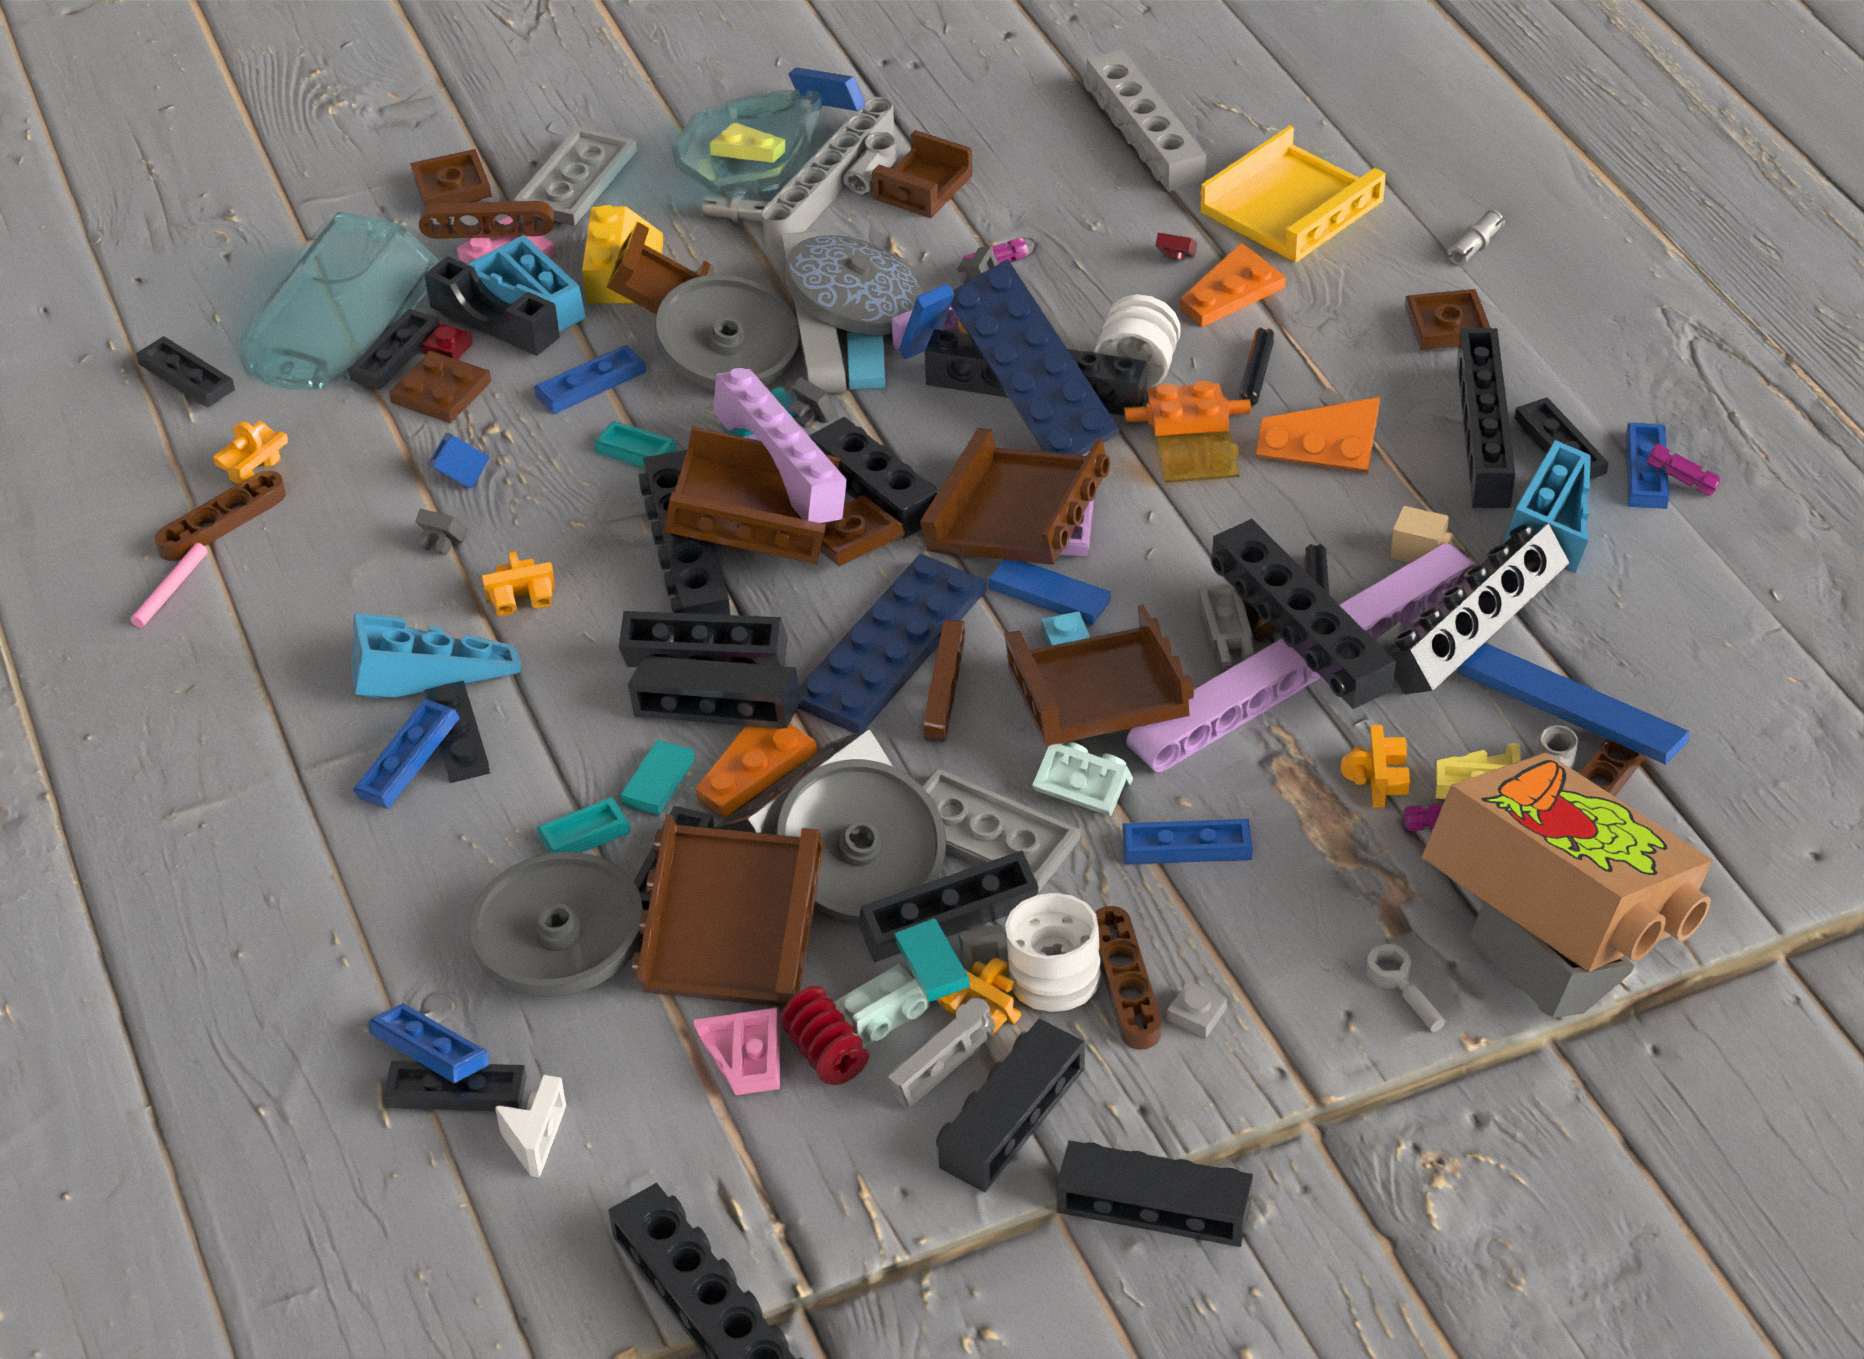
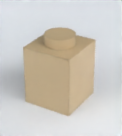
M1403 506L1393 528L1390 559L1412 563L1443 544H1452L1453 533L1447 532L1449 516Z

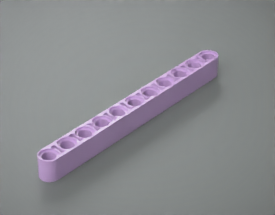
M1446 543L1340 604V606L1376 640L1400 621L1405 627L1418 620L1417 617L1423 611L1435 607L1442 601L1441 595L1446 590L1459 585L1465 580L1464 574L1477 566V564L1451 544ZM1280 639L1194 689V698L1188 700L1190 716L1132 728L1127 736V747L1153 770L1163 772L1322 677L1317 672H1313L1307 666L1305 660L1292 647H1288L1283 639Z

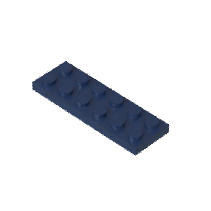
M1008 259L953 290L955 295L950 306L1043 452L1083 455L1090 451L1096 439H1102L1104 443L1120 433L1117 424Z
M920 553L799 686L801 702L798 709L853 733L864 731L938 647L944 619L961 621L986 592V579Z

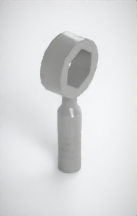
M1382 944L1373 948L1367 956L1366 974L1369 980L1382 988L1393 989L1399 987L1402 990V997L1431 1032H1437L1445 1025L1444 1018L1437 1012L1419 988L1408 982L1411 969V958L1408 952L1394 944ZM1393 961L1400 967V970L1383 971L1377 963Z

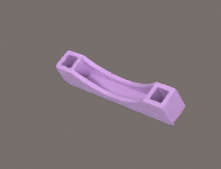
M735 368L730 372L716 374L713 413L727 430L744 428L762 441L779 469L791 506L803 520L817 523L842 519L846 478L751 369Z

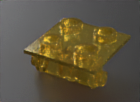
M1230 429L1229 431L1156 436L1165 483L1236 478L1240 476L1236 460L1239 456L1238 444L1232 442Z

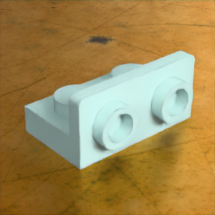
M1069 741L1065 742L1064 745L1054 744L1048 747L1032 786L1037 792L1112 816L1124 785L1130 786L1133 777L1128 767L1125 766L1126 762L1110 754H1103L1102 758L1089 754L1085 747Z
M900 964L834 1001L836 1009L845 1016V1021L853 1026L854 1033L862 1038L863 1047L873 1041L881 1040L891 1030L908 1020L918 1018L925 1010L931 1007L917 980L913 979Z

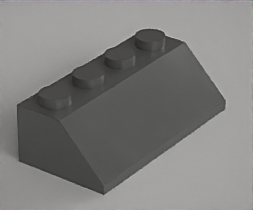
M870 729L833 740L713 829L775 835L778 817L784 801L794 786L813 770L832 762L849 759H865L881 762L892 767L893 765Z

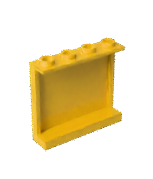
M1289 125L1201 184L1200 212L1296 263L1380 204L1384 197L1386 173L1373 168L1358 178L1293 145L1294 127Z

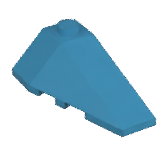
M354 613L351 676L355 695H363L371 699L382 697L396 698L425 692V689L463 680L466 684L516 674L521 671L522 665L517 648L514 645L472 635L464 636L462 640L444 634L443 628L430 625L428 632L406 627V619Z

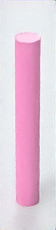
M194 544L133 614L130 620L134 626L143 628L207 554V549L202 544Z

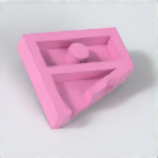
M777 1008L694 1020V1027L698 1037L735 1095L780 1089L781 1017Z

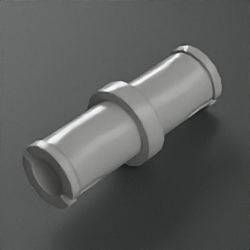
M706 194L703 201L707 202V204L702 203V214L704 217L731 218L732 222L740 223L742 220L762 222V210L770 201L744 199L742 195H734L733 198Z
M1490 209L1476 224H1470L1465 228L1462 237L1447 251L1448 255H1452L1449 258L1450 261L1458 266H1462L1474 253L1484 250L1488 246L1490 238L1505 225V220L1497 223L1503 217L1502 214Z

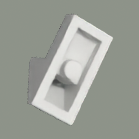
M544 1075L538 1091L530 1094L527 1110L496 1106L501 1135L531 1177L540 1178L566 1108L561 1077Z

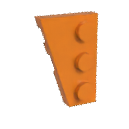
M1240 243L1180 298V310L1203 327L1284 289L1286 276L1246 245Z
M1380 397L1264 417L1261 420L1256 456L1258 458L1368 473Z
M790 723L787 728L782 729L745 726L695 788L698 800L723 818H726L816 754L815 740Z

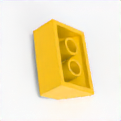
M603 205L591 207L582 268L587 304L634 303L607 288V284L622 243L637 221L650 228L644 244L662 254L663 233L626 206Z

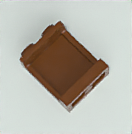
M915 130L910 135V151L893 168L879 164L872 171L873 199L932 218L972 177V150L970 147Z
M637 221L622 243L607 288L657 315L660 304L670 291L688 280L707 276L711 264L703 261L698 270L694 272L644 244L650 228Z

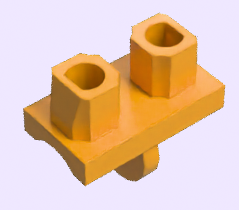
M240 421L233 428L236 439L213 456L214 464L227 471L230 481L239 484L253 476V469L258 465L264 467L273 466L281 460L279 449L288 443L287 434L282 431H273L262 421H258L253 426L248 422Z
M514 550L508 552L510 563L495 565L496 573L482 575L486 603L492 604L497 616L509 615L517 611L516 597L529 595L532 608L536 609L552 605V590H555V582L551 562L535 565L533 558L519 561L517 552Z
M1370 725L1371 746L1368 748V752L1364 751L1361 747L1353 748L1340 762L1341 773L1345 778L1354 781L1356 785H1363L1366 783V780L1370 779L1372 808H1385L1386 795L1409 794V768L1387 767V765H1406V737H1384L1383 725Z
M1000 958L992 959L987 965L976 961L971 971L980 976V978L966 971L970 987L937 999L943 1009L955 1016L957 1008L962 1004H966V1001L971 1000V998L977 997L986 1000L990 1008L989 1015H991L995 1023L994 1033L1005 1021L1015 1025L1022 1015L1019 1010L1013 1008V998L999 990L1000 988L1009 993L1014 986V981L1006 977L1008 964Z

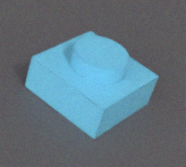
M1079 611L1041 619V630L1048 646L1090 638Z

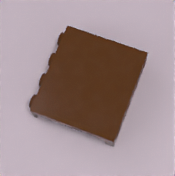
M692 426L688 449L675 492H672L664 532L817 564L827 522L817 523L803 520L794 510L779 469L762 441ZM826 455L838 469L840 458Z
M978 428L920 520L927 551L1054 565L1061 551L1067 548L1069 537L1076 525L1081 523L1083 513L1089 502L1094 500L1101 481L1109 473L1110 458L1108 455H1105L1102 439H1096L1088 455L1082 456L996 448L992 429Z
M1144 605L1138 606L1139 628L1029 650L1020 630L1004 633L1008 668L1045 746L1190 716L1188 700L1194 698L1191 678L1189 675H1183L1178 655L1172 656L1167 636H1161L1157 618L1151 619Z
M666 814L664 828L658 829L655 835L654 851L658 855L656 869H650L647 879V893L651 895L649 910H643L640 917L639 931L640 935L644 936L641 951H635L632 961V976L636 977L642 991L645 993L785 1007L790 999L801 991L824 849L819 829L802 828L801 837L691 827L676 825L673 816Z

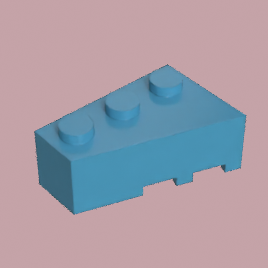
M525 235L467 263V265L475 268L484 286L503 302L513 304L525 293L530 292L555 303L559 332L586 318L579 285Z
M1555 440L1519 502L1504 541L1506 542L1510 539L1509 533L1522 524L1530 523L1531 526L1549 523L1569 561L1565 568L1576 573L1589 537V532H1587V519L1589 516L1587 499L1590 489L1591 455Z

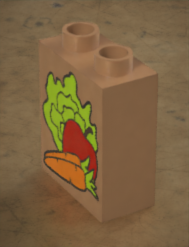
M1543 753L1452 784L1421 857L1587 972L1624 956L1632 961H1639L1652 950L1658 941L1670 936L1679 941L1686 940L1701 925L1711 904L1710 897L1700 891V887L1713 860L1548 753Z

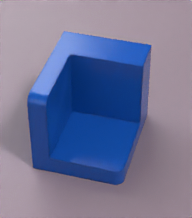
M445 433L427 465L446 474L464 486L472 488L490 457L454 435Z

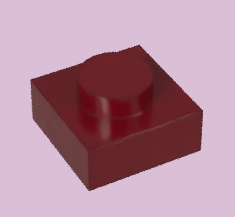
M1158 232L1155 246L1164 252L1163 257L1184 261L1185 256L1195 257L1197 243L1189 237Z
M440 324L422 343L423 353L426 355L429 351H433L458 360L473 344L471 332Z

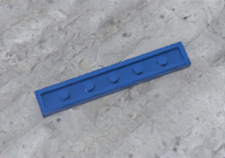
M1487 643L1481 645L1457 668V673L1665 765L1689 742V731Z

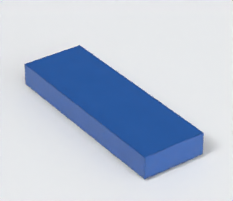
M798 67L788 73L800 102L859 111L866 106L854 76Z
M949 284L917 296L899 348L905 360L925 351L934 329L942 330L955 295Z
M626 344L535 385V396L553 414H556L646 373V363Z
M1627 423L1628 506L1661 509H1667L1668 474L1664 473L1666 469L1661 467L1658 470L1646 462L1649 452L1656 444L1666 447V427L1664 424Z
M1003 559L989 577V589L1062 615L1079 611L1083 621L1090 625L1096 622L1111 601V591L1023 561Z
M424 699L353 788L357 797L389 809L460 719L456 710Z
M1249 819L1122 823L1125 865L1252 860L1253 849Z
M404 1003L369 1020L371 1035L453 1083L489 1065L488 1051Z

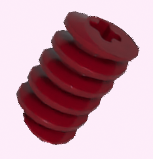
M811 986L801 990L786 1004L780 1020L782 1028L790 1035L792 1042L799 1047L801 1054L808 1059L809 1065L817 1071L818 1077L825 1084H844L863 1070L870 1054L867 1050L862 1049V1038L854 1033L853 1026L845 1021L843 1013L836 1009V1004L830 998H827V992L821 986Z

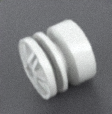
M1135 294L1122 297L1112 304L1107 313L1094 352L1147 361L1146 388L1157 387L1162 384L1168 373L1172 355L1180 337V322L1176 313L1165 302L1152 296Z
M1059 893L1040 894L1019 903L1010 912L1005 924L1009 979L1014 981L1012 992L1020 1002L1033 1009L1048 1012L1071 1010L1085 1004L1097 992L1101 981L1098 951L1099 929L1096 913L1086 902L1074 896Z

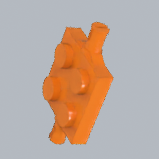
M1199 381L1193 385L1175 386L1173 384H1161L1154 388H1146V407H1124L1125 423L1147 421L1153 427L1155 436L1229 431V415L1251 414L1250 399L1228 401L1222 395L1220 384L1208 381Z

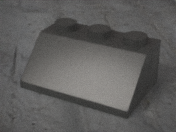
M1485 901L1468 938L1482 952L1486 960L1494 963L1510 978V982L1514 986L1522 989L1538 1004V1008L1543 1013L1552 1018L1585 1013L1630 975L1635 966L1624 956L1587 972Z

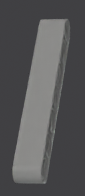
M873 97L866 100V106L856 111L763 208L764 244L767 247L776 250L782 249L781 234L804 232L846 187L844 184V174L866 150L865 140L870 134L888 132L894 135L893 102L886 97Z
M816 230L781 234L785 265L793 247L803 240L816 237ZM791 296L794 315L799 327V343L806 380L826 391L827 394L846 392L844 365L836 327L810 314Z

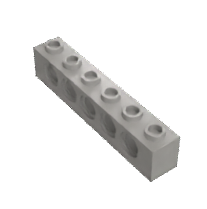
M1124 50L1087 58V72L1083 75L1087 91L1092 92L1100 108L1105 109L1111 117L1113 125L1119 127L1127 143L1133 145L1141 161L1146 162L1150 167L1154 178L1157 181L1160 180L1168 192L1204 183L1206 177V153Z

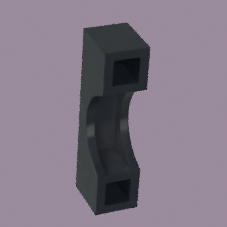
M449 256L424 274L430 308L535 356H538L560 338L556 306L553 302L530 292L525 293L513 304L503 302L484 286L474 267Z

